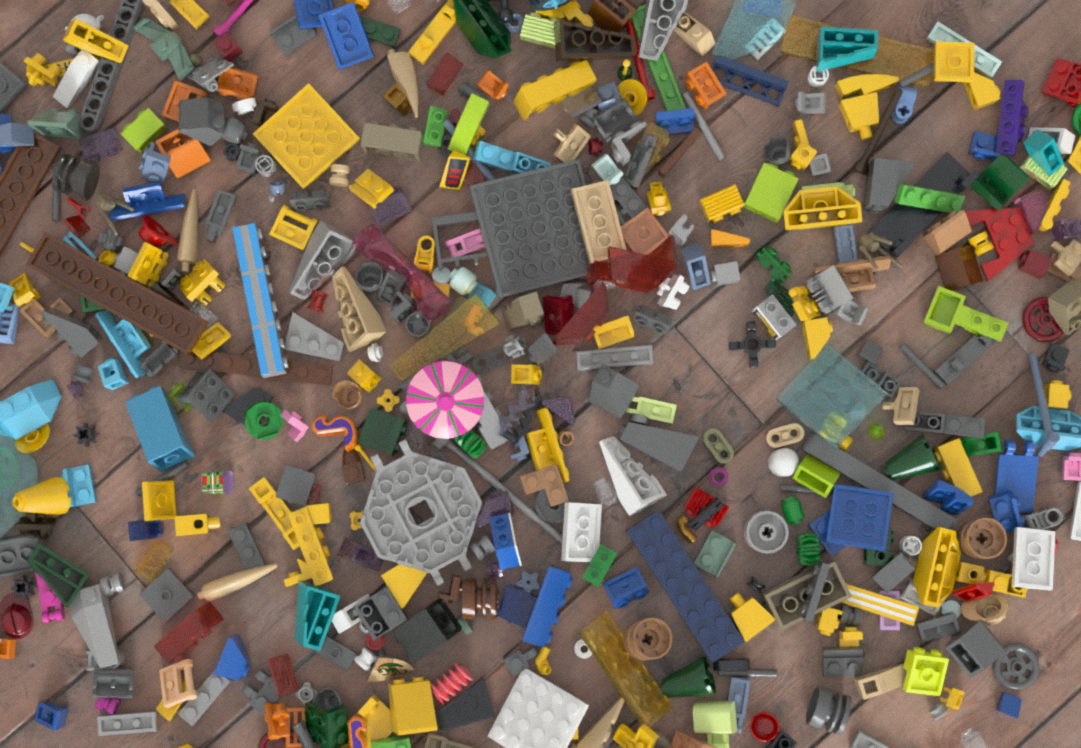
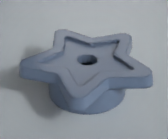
M523 570L522 579L516 583V586L522 587L525 595H529L532 589H540L541 587L537 582L538 573L529 574Z

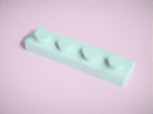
M940 22L935 24L926 38L933 44L936 41L972 43ZM974 44V70L991 79L1002 61Z

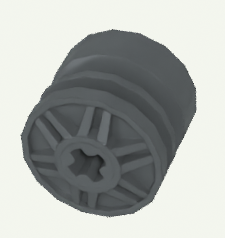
M817 686L812 693L807 708L806 725L820 729L825 722V730L827 732L833 730V733L836 735L842 734L851 712V696L845 694L842 696V693L837 692L832 698V690Z

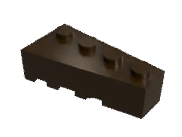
M561 19L554 22L556 61L629 59L635 56L634 36L601 30V28L596 27L592 28L579 23H570Z

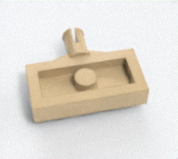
M576 124L566 135L560 129H557L553 135L561 143L553 155L562 163L573 161L591 136Z
M1073 239L1067 246L1063 247L1055 240L1050 245L1059 253L1054 265L1067 276H1070L1081 262V244Z
M899 387L898 395L894 402H883V410H894L893 422L895 425H914L920 392L918 387Z

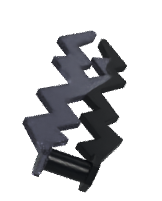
M533 384L520 385L522 393H516L519 405L506 406L509 416H499L501 429L497 435L506 438L512 442V445H516L522 436L531 431L527 424L533 422L530 410L540 409L538 402H542L539 389H535V396L529 397L527 389L535 387ZM530 398L532 404H527L526 399ZM516 412H523L525 418H519L522 429H514L517 435L515 436L506 429L512 428L510 422H518Z

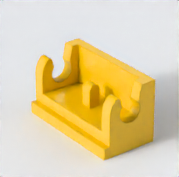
M629 316L592 328L598 349L635 337Z

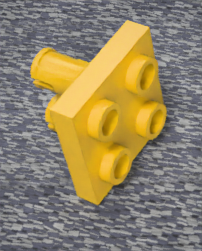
M204 258L195 264L193 271L189 275H185L180 280L178 287L191 302L196 298L203 306H206L208 304L206 300L210 302L212 296L207 294L204 289L210 285L216 292H220L219 286L224 288L225 283L217 277L219 275L217 271Z

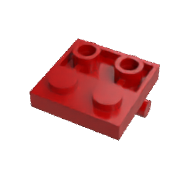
M1057 58L1042 89V94L1068 101V106L1075 108L1076 104H1079L1081 101V64Z

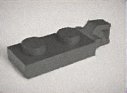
M644 133L641 142L635 145L623 176L633 187L639 188L650 161L653 147H655L657 137L652 134Z
M218 189L205 222V229L208 230L205 238L207 241L215 243L218 234L222 235L223 231H225L237 199L236 194Z

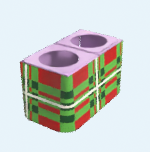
M232 471L201 474L202 493H234Z

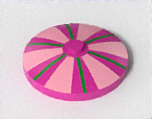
M449 360L435 361L422 367L411 379L406 392L407 411L413 423L424 433L436 438H454L468 432L478 422L484 408V391L478 377L465 365Z

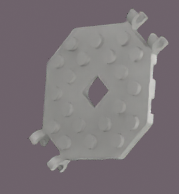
M404 439L398 442L404 456L386 465L382 464L378 454L371 456V460L377 470L360 524L378 558L430 573L438 586L444 583L438 571L444 566L459 559L465 571L472 568L466 557V552L482 501L465 468L412 452L407 441ZM426 500L434 516L416 525L408 508Z

